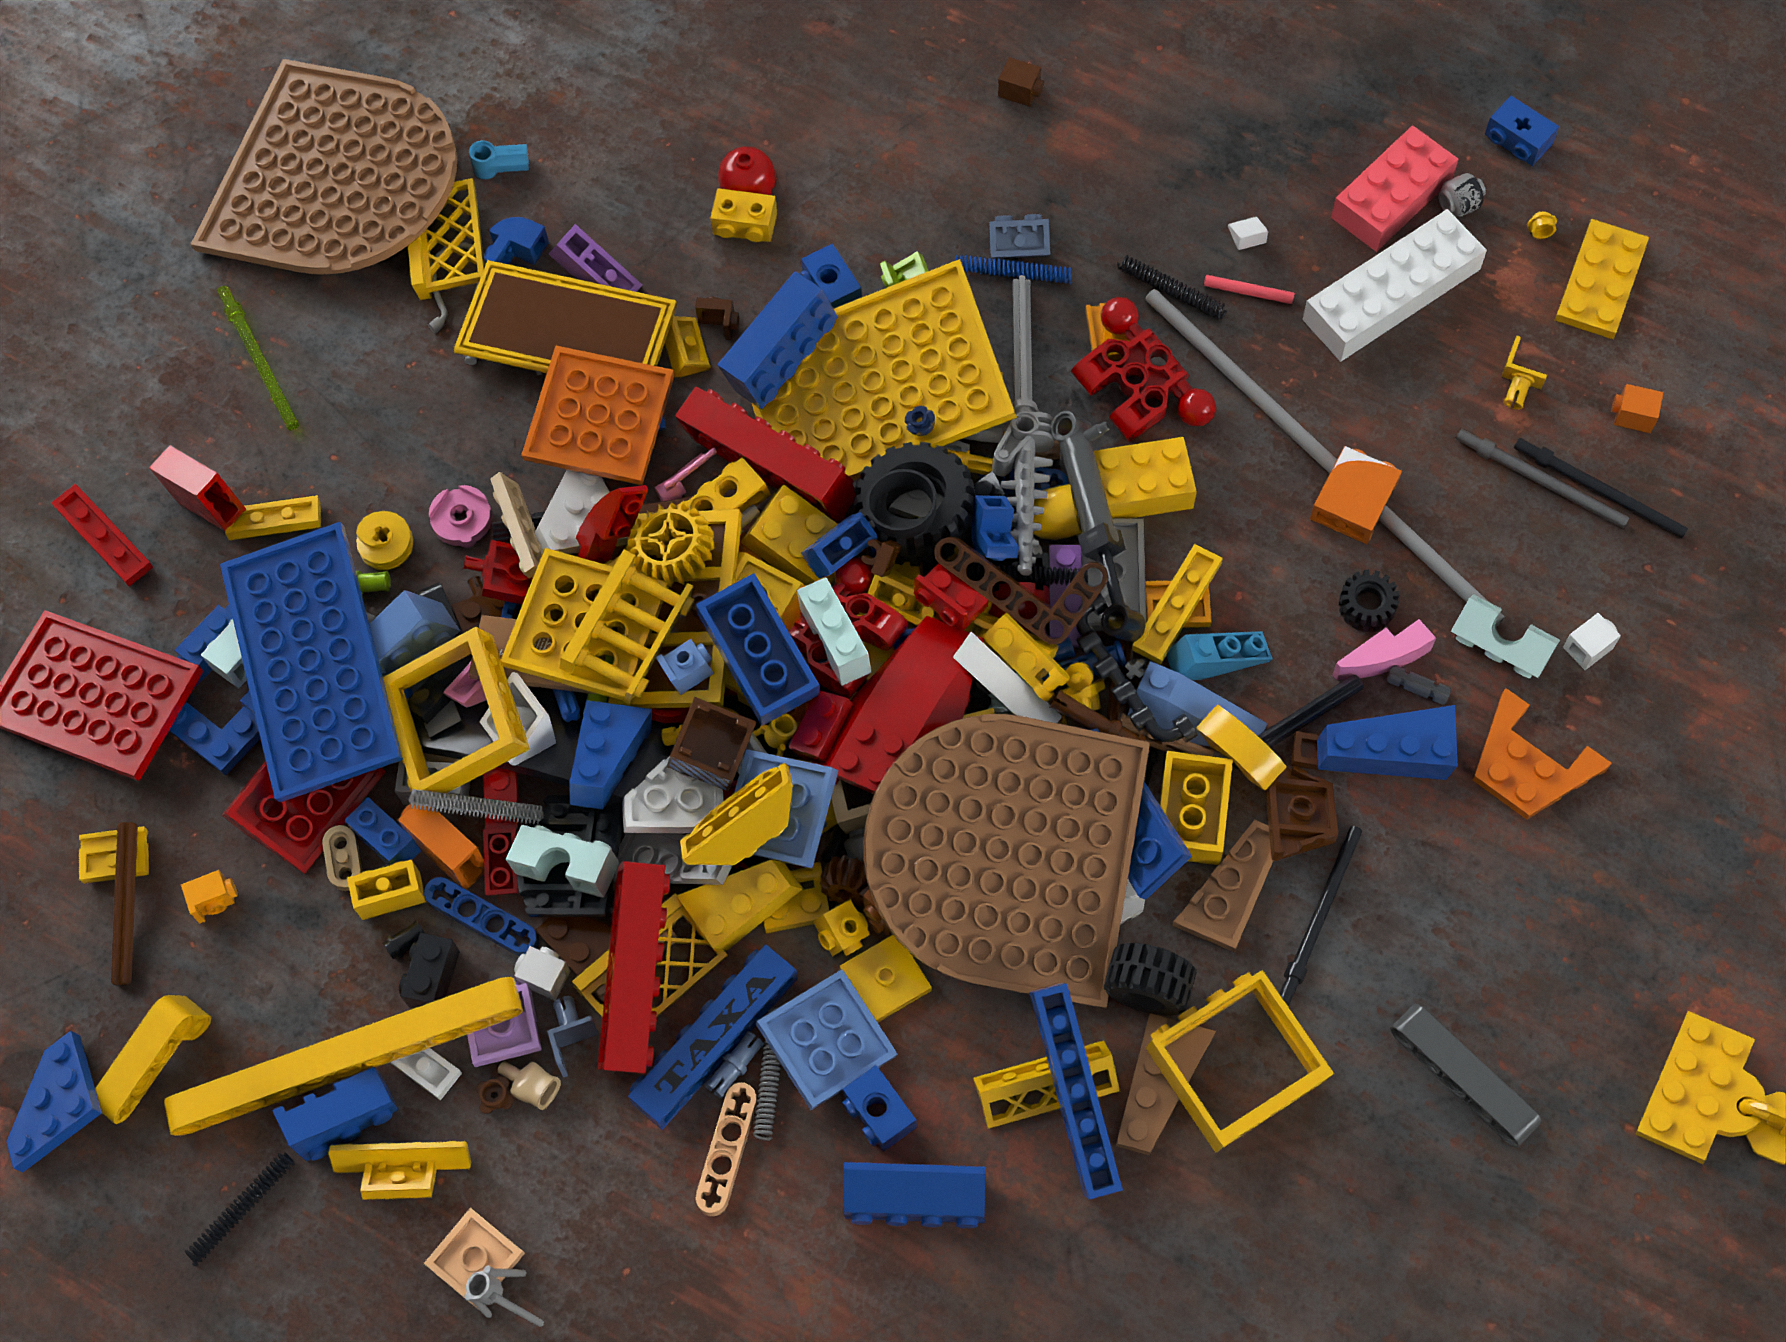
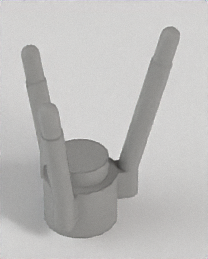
M487 1265L483 1271H477L469 1277L466 1284L465 1299L472 1302L487 1318L492 1316V1312L486 1305L497 1303L539 1327L544 1325L543 1320L502 1297L503 1287L500 1280L496 1277H524L526 1275L525 1270L495 1269Z

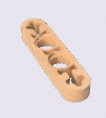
M746 1083L733 1084L726 1093L696 1192L697 1206L707 1216L720 1215L728 1205L756 1111L758 1099L755 1090ZM742 1092H746L747 1098L751 1101L750 1103H743L740 1111L741 1117L747 1116L746 1120L733 1115L727 1116L728 1112L734 1115L736 1113L737 1103L733 1097H739ZM728 1124H737L742 1129L740 1137L735 1141H727L722 1136V1131ZM718 1157L729 1158L732 1162L730 1171L723 1175L716 1174L712 1169L714 1160ZM708 1178L719 1183H727L726 1187L718 1185L716 1192L721 1201L720 1203H714L712 1208H708L706 1200L703 1199L704 1195H711L714 1187L712 1182H707Z

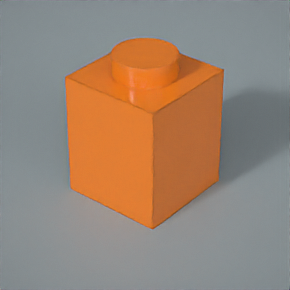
M1626 384L1622 394H1616L1613 400L1611 412L1616 413L1614 425L1651 434L1659 418L1664 392Z

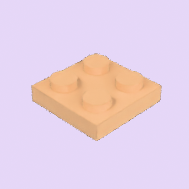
M470 1208L424 1264L465 1298L466 1284L473 1273L483 1271L487 1265L495 1269H512L525 1253ZM505 1277L496 1278H498L500 1282H502Z

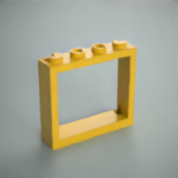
M478 627L468 630L383 677L403 758L401 761L405 765L408 774L407 784L411 792L413 789L446 794L530 749L503 665L500 662L501 659L494 637ZM472 653L499 739L430 775L404 690Z
M1263 970L1253 976L1250 972L1240 976L1233 981L1235 987L1226 993L1223 989L1216 991L1205 999L1208 1005L1200 1010H1197L1195 1006L1189 1008L1178 1016L1180 1022L1170 1028L1168 1024H1164L1150 1034L1152 1040L1145 1047L1215 1153L1307 1094L1334 1074ZM1253 992L1308 1074L1220 1131L1165 1047Z

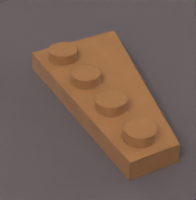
M1149 1014L1116 1143L1117 1147L1150 1155L1180 1100L1145 1049L1152 1040L1150 1034L1164 1024H1168L1171 1028L1180 1021ZM1198 1026L1165 1047L1188 1083L1216 1031Z

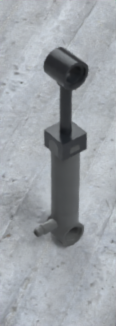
M1062 411L1053 418L1050 431L1053 438L1059 441L1083 532V534L1078 536L1082 555L1103 564L1108 571L1106 585L1112 605L1102 614L1101 627L1110 636L1125 642H1135L1144 633L1146 627L1145 619L1142 614L1130 609L1124 603L1112 557L1125 551L1126 548L1121 530L1113 525L1091 443L1109 431L1110 424L1104 421L1101 424L1092 426L1086 419L1070 411Z

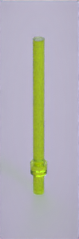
M228 286L219 287L217 292L225 306L223 309L228 320L234 323L287 429L290 431L297 429L299 423L244 319L245 312L241 304L235 301Z

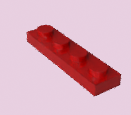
M76 484L51 502L53 507L128 587L153 568L149 560Z

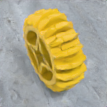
M671 502L668 509H664V507L659 505L658 512L654 514L647 510L648 518L646 520L637 519L639 528L631 529V536L633 538L628 540L629 552L635 555L633 567L641 575L651 577L652 580H663L670 587H672L675 580L684 585L685 577L687 576L696 579L695 571L697 569L705 570L703 561L712 560L710 551L715 549L714 533L706 517H703L695 508L689 509L684 503L677 508ZM687 529L692 531L693 534H686L685 531L681 532L679 530ZM650 555H656L657 558L661 557L663 561L651 559Z

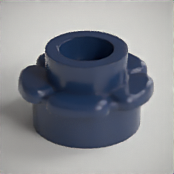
M916 406L914 410L909 411L905 416L907 430L917 436L929 434L934 427L935 415L933 411L927 410L925 406ZM922 418V421L917 422V419Z

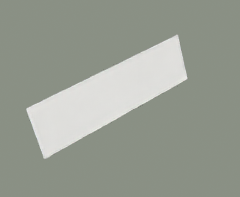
M970 632L953 658L1016 716L1058 723L1062 716L1056 710L1049 708L1050 705L1039 698L1021 677L976 635Z

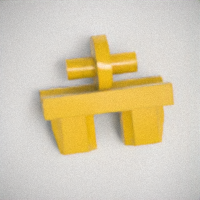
M1083 662L1071 664L1066 669V673L1070 677L1066 682L1069 687L1062 691L1092 710L1100 709L1098 693L1105 689L1104 680L1099 679L1092 683L1094 674L1088 664Z

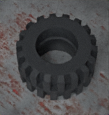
M1142 943L1119 944L1114 948L1103 988L1113 999L1130 1008L1155 1015H1180L1187 1010L1197 972L1196 968L1189 961L1167 949Z

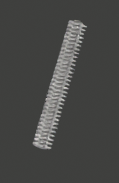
M413 789L409 796L411 809H413L414 805L415 809H417L419 805V810L424 806V811L426 806H428V811L432 807V812L435 807L436 812L440 808V813L442 809H444V813L448 809V814H450V810H452V814L456 810V815H458L459 811L460 815H462L464 811V816H466L467 812H469V816L473 812V817L475 813H477V817L481 813V818L483 814H485V818L489 814V819L491 815H493V819L497 815V820L499 816H501V820L505 816V821L507 817H509V821L513 817V822L515 818H517V822L521 819V823L523 819H525V823L529 820V824L533 820V825L535 821H537L538 825L544 815L541 805L437 793Z

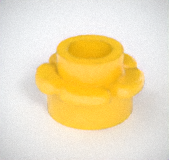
M1544 211L1538 212L1529 220L1527 224L1528 230L1532 232L1534 238H1548L1556 231L1555 224L1557 223V218L1555 215L1551 216L1550 213Z

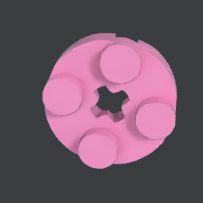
M462 485L458 486L459 489L451 491L446 489L440 492L430 505V524L436 536L444 543L470 548L488 532L493 518L492 509L485 495L474 487ZM464 510L467 511V518L456 521L454 516L456 512L461 514Z

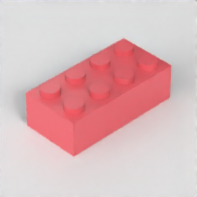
M1412 125L1335 198L1331 218L1377 252L1441 191L1444 182L1453 178L1459 159Z

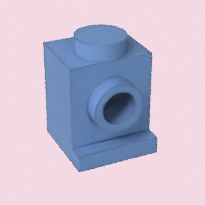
M689 639L665 656L660 654L656 657L680 695L714 674L708 665V662L712 660L710 654L702 643L696 646L692 639Z

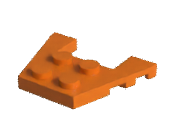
M1505 688L1500 696L1473 781L1527 820L1560 800L1562 796L1583 786L1598 774L1601 775L1606 772L1612 763L1589 746H1586L1570 768L1565 769L1512 731V728L1528 710L1530 704Z

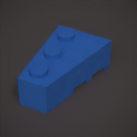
M586 700L569 783L570 805L604 809L622 780L627 766L631 761L633 762L640 745L645 738H648L652 731V709Z
M375 1067L335 1083L334 1090L319 1098H316L314 1093L304 1096L303 1101L305 1104L285 1112L283 1106L272 1110L289 1146L303 1159L308 1161L310 1159L318 1160L328 1154L329 1146L355 1140L362 1134V1130L371 1125L378 1126L392 1118V1113L399 1110L382 1075Z

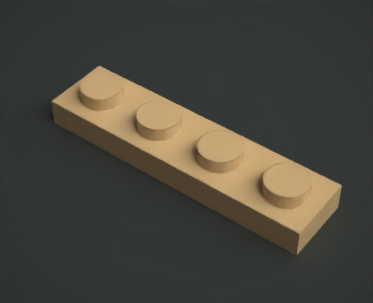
M499 472L490 478L494 488L493 497L501 507L503 513L501 516L502 521L509 529L512 537L510 543L520 559L519 567L526 577L533 578L544 551L535 535L536 529L519 484Z

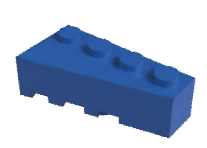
M1455 705L1326 725L1317 741L1318 770L1446 780L1458 766Z

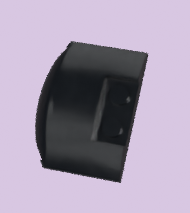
M548 795L543 800L547 806L542 811L544 812L543 819L539 821L538 825L548 828L552 833L564 835V833L574 834L586 842H604L612 848L613 853L618 858L621 834H624L622 804L609 800L604 809L570 805V795ZM531 820V823L528 824V826L534 828L535 825H537V821H535V824L533 825V820ZM569 862L555 865L550 870L545 882L517 875L519 894L523 897L527 906L524 909L529 917H606L615 895L613 891L615 874L604 898L573 889L565 876L570 864Z

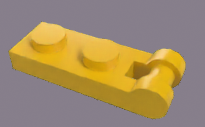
M1005 613L982 637L1033 688L1037 696L1045 702L1050 700L1054 695L1053 691L1059 685L1063 686L1070 679L1066 671L1008 613ZM1043 669L1050 675L1045 681L1038 676Z

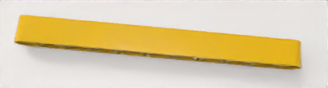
M503 977L171 1095L164 1100L170 1134L181 1136L199 1131L361 1073L372 1067H378L517 1017L523 1012L515 979L513 977Z

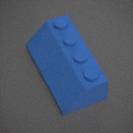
M844 1162L843 1212L845 1219H851V1223L857 1225L872 1224V1220H886V1224L891 1226H905L907 1221H921V1225L925 1227H941L942 1222H956V1227L976 1228L977 1223H984L986 1167Z

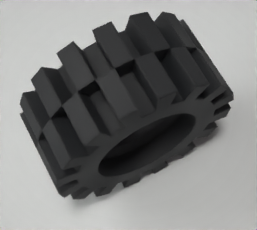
M1369 569L1364 570L1362 575L1358 571L1353 574L1352 579L1349 577L1345 585H1343L1338 606H1340L1339 612L1340 615L1345 614L1344 621L1347 624L1351 620L1354 622L1352 628L1356 630L1359 625H1362L1363 632H1368L1370 627H1373V631H1378L1381 625L1386 627L1395 615L1400 596L1399 591H1395L1397 585L1395 582L1389 584L1390 577L1386 574L1383 578H1380V571L1375 570L1373 575H1370ZM1362 592L1374 593L1380 598L1381 605L1375 610L1365 609L1358 604L1357 596Z

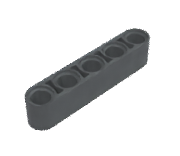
M1413 1004L1390 1027L1391 1033L1399 1043L1512 1147L1518 1148L1542 1123L1539 1115L1420 1005Z

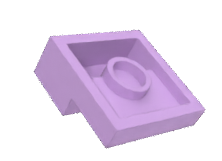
M515 982L523 1009L520 1015L467 1034L472 1063L475 1067L542 1050L532 992L527 983Z

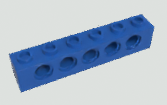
M1060 983L1030 991L1083 1195L1087 1199H1093L1122 1191L1121 1181L1068 984Z

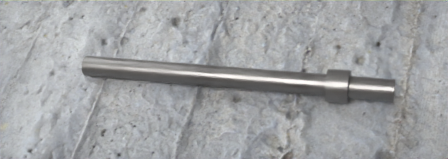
M1461 429L1456 437L1457 441L1476 450V454L1486 460L1491 458L1621 528H1624L1629 520V517L1495 447L1497 443L1487 438L1482 440L1464 429Z

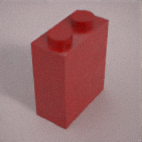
M169 446L149 467L178 504L223 531L227 530L246 510L217 472L172 446Z

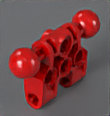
M1115 297L1108 300L1100 313L1101 322L1108 332L1114 335H1124L1128 341L1107 339L1072 368L1071 373L1090 396L1098 393L1112 382H1117L1120 385L1122 393L1130 398L1115 409L1109 419L1128 442L1136 439L1165 417L1167 399L1171 393L1179 400L1177 409L1183 422L1189 426L1196 427L1208 424L1216 413V402L1212 394L1204 389H1193L1186 381L1189 374L1173 356L1170 348L1164 345L1151 329L1143 330L1138 324L1139 312L1134 302L1125 297ZM1116 352L1123 358L1120 361L1114 362L1108 359L1107 355ZM1154 357H1160L1165 360L1166 364L1155 366L1150 360ZM1130 375H1136L1141 378L1142 382L1133 385L1126 378ZM1149 398H1156L1161 402V405L1157 408H1152L1145 401Z
M854 556L835 571L834 580L836 584L833 590L861 641L867 642L883 651H889L908 628V622L899 612L866 593L875 574L871 573V565L862 562L861 557ZM800 611V617L788 632L802 656L808 659L809 668L818 683L847 699L851 698L870 673L841 686L828 660L824 663H818L819 660L827 659L825 648L818 633L813 634ZM859 613H866L865 615L857 616Z

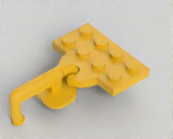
M1688 1011L1635 1135L1701 1164H1704L1716 1134L1727 1137L1746 1135L1752 1150L1757 1155L1778 1164H1786V1093L1775 1092L1765 1096L1764 1089L1758 1080L1743 1069L1755 1041L1754 1038Z

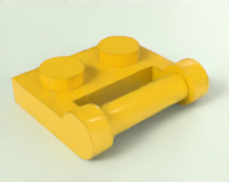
M820 862L814 863L812 869L802 868L791 871L799 883L814 880L815 888L801 890L764 920L766 933L813 925L814 920L829 912L827 895L821 892L820 876L822 869Z

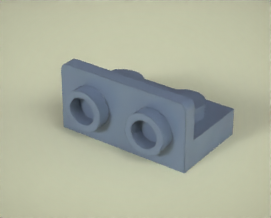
M1041 214L1025 215L1024 220H1013L1012 216L1008 215L996 216L995 221H989L991 259L1050 256L1049 219H1042Z

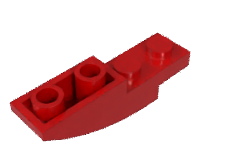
M646 485L618 488L606 494L593 506L576 535V540L581 546L577 557L602 564L611 559L619 538L629 537L631 534V529H633L649 490Z
M495 767L483 774L485 799L521 803L519 798L518 772ZM489 814L485 818L483 846L486 896L519 894L517 874L514 873L506 861V857L522 825L521 819L517 822V818H515L513 822V817H511V821L507 817L505 821V816H503V820L499 816L497 820V815H495L494 819L493 815H491L489 819Z

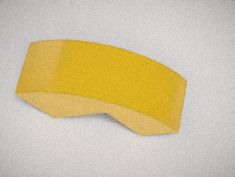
M1218 704L1196 727L1210 747L1227 758L1233 759V762L1248 780L1263 790H1266L1287 767L1274 751L1252 730Z

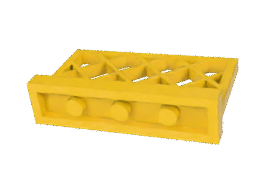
M473 178L454 182L444 207L449 203L457 209L449 218L438 214L436 219L444 223L439 230L433 233L427 228L416 240L408 245L411 283L420 300L432 298L431 292L479 283L485 263ZM468 189V196L462 203L453 199V196L458 191ZM463 212L472 218L464 228L455 223ZM450 227L460 232L451 243L442 238ZM466 236L474 240V244L467 252L458 248ZM437 243L447 247L439 258L430 254V251ZM453 252L462 256L454 268L445 263ZM469 261L477 265V273L465 275L461 272ZM440 267L450 272L445 279L433 281V275Z
M676 893L667 899L661 907L667 908L665 928L659 930V936L668 929V937L658 938L660 941L667 942L666 961L656 964L657 966H665L664 984H660V989L664 990L663 1002L657 1008L651 1009V1011H657V1017L728 956L724 950L713 949L677 898ZM681 917H684L692 926L691 939L671 938L672 925ZM695 931H697V933L704 940L695 939ZM671 942L691 944L690 962L670 961ZM694 945H709L717 956L709 963H693ZM609 950L572 981L574 988L601 1017L604 1004H599L592 994L600 986L606 984ZM669 966L689 967L688 981L682 986L668 985ZM693 968H702L692 976ZM667 990H676L667 998Z

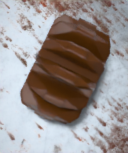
M843 855L841 858L832 857L830 862H827L826 867L823 868L820 876L821 892L824 895H828L830 901H837L840 905L851 900L854 907L856 905L864 906L863 895L869 890L864 862L858 861L857 857L852 859L846 855Z

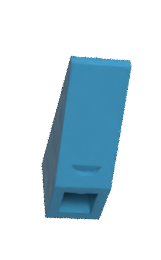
M1262 631L1184 635L1170 648L1166 655L1171 670L1191 680H1203L1272 660Z

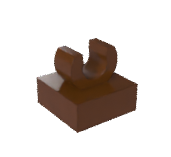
M877 539L869 540L867 544L874 547L877 554L874 558L869 555H863L861 557L862 562L873 565L871 573L880 577L889 575L902 545L893 540L883 543Z

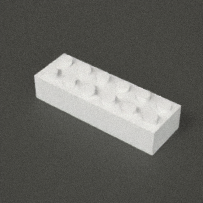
M1447 209L1308 299L1302 320L1341 362L1479 271L1487 250Z

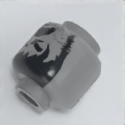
M1469 173L1452 178L1442 185L1441 192L1439 193L1440 205L1444 211L1448 209L1455 217L1471 213L1481 208L1484 195L1486 194L1485 185L1480 179H1476Z

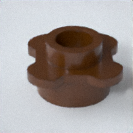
M500 1076L497 1079L478 1083L476 1092L481 1100L479 1108L482 1113L490 1114L493 1110L499 1108L507 1110L513 1105V1099L509 1096L508 1092L510 1082L506 1077ZM496 1092L498 1096L492 1098V1093Z

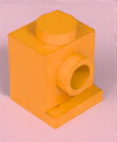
M219 870L181 884L189 913L199 924L205 922L204 915L219 914L226 910L227 906L235 904L234 897L238 896L232 878L226 879Z

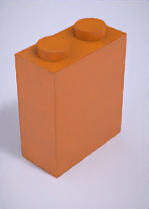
M409 804L403 810L401 817L398 819L402 828L413 837L420 850L457 885L468 890L484 874V859L478 848L438 811L436 812L435 808L432 812V807L428 811V806H426L424 811V806L421 807V810H419V805L417 809H415V805L411 809V804Z

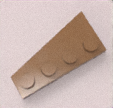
M1257 820L1251 823L1229 851V854L1212 872L1206 883L1196 892L1182 913L1176 917L1172 926L1235 952L1274 861L1271 859L1269 825Z

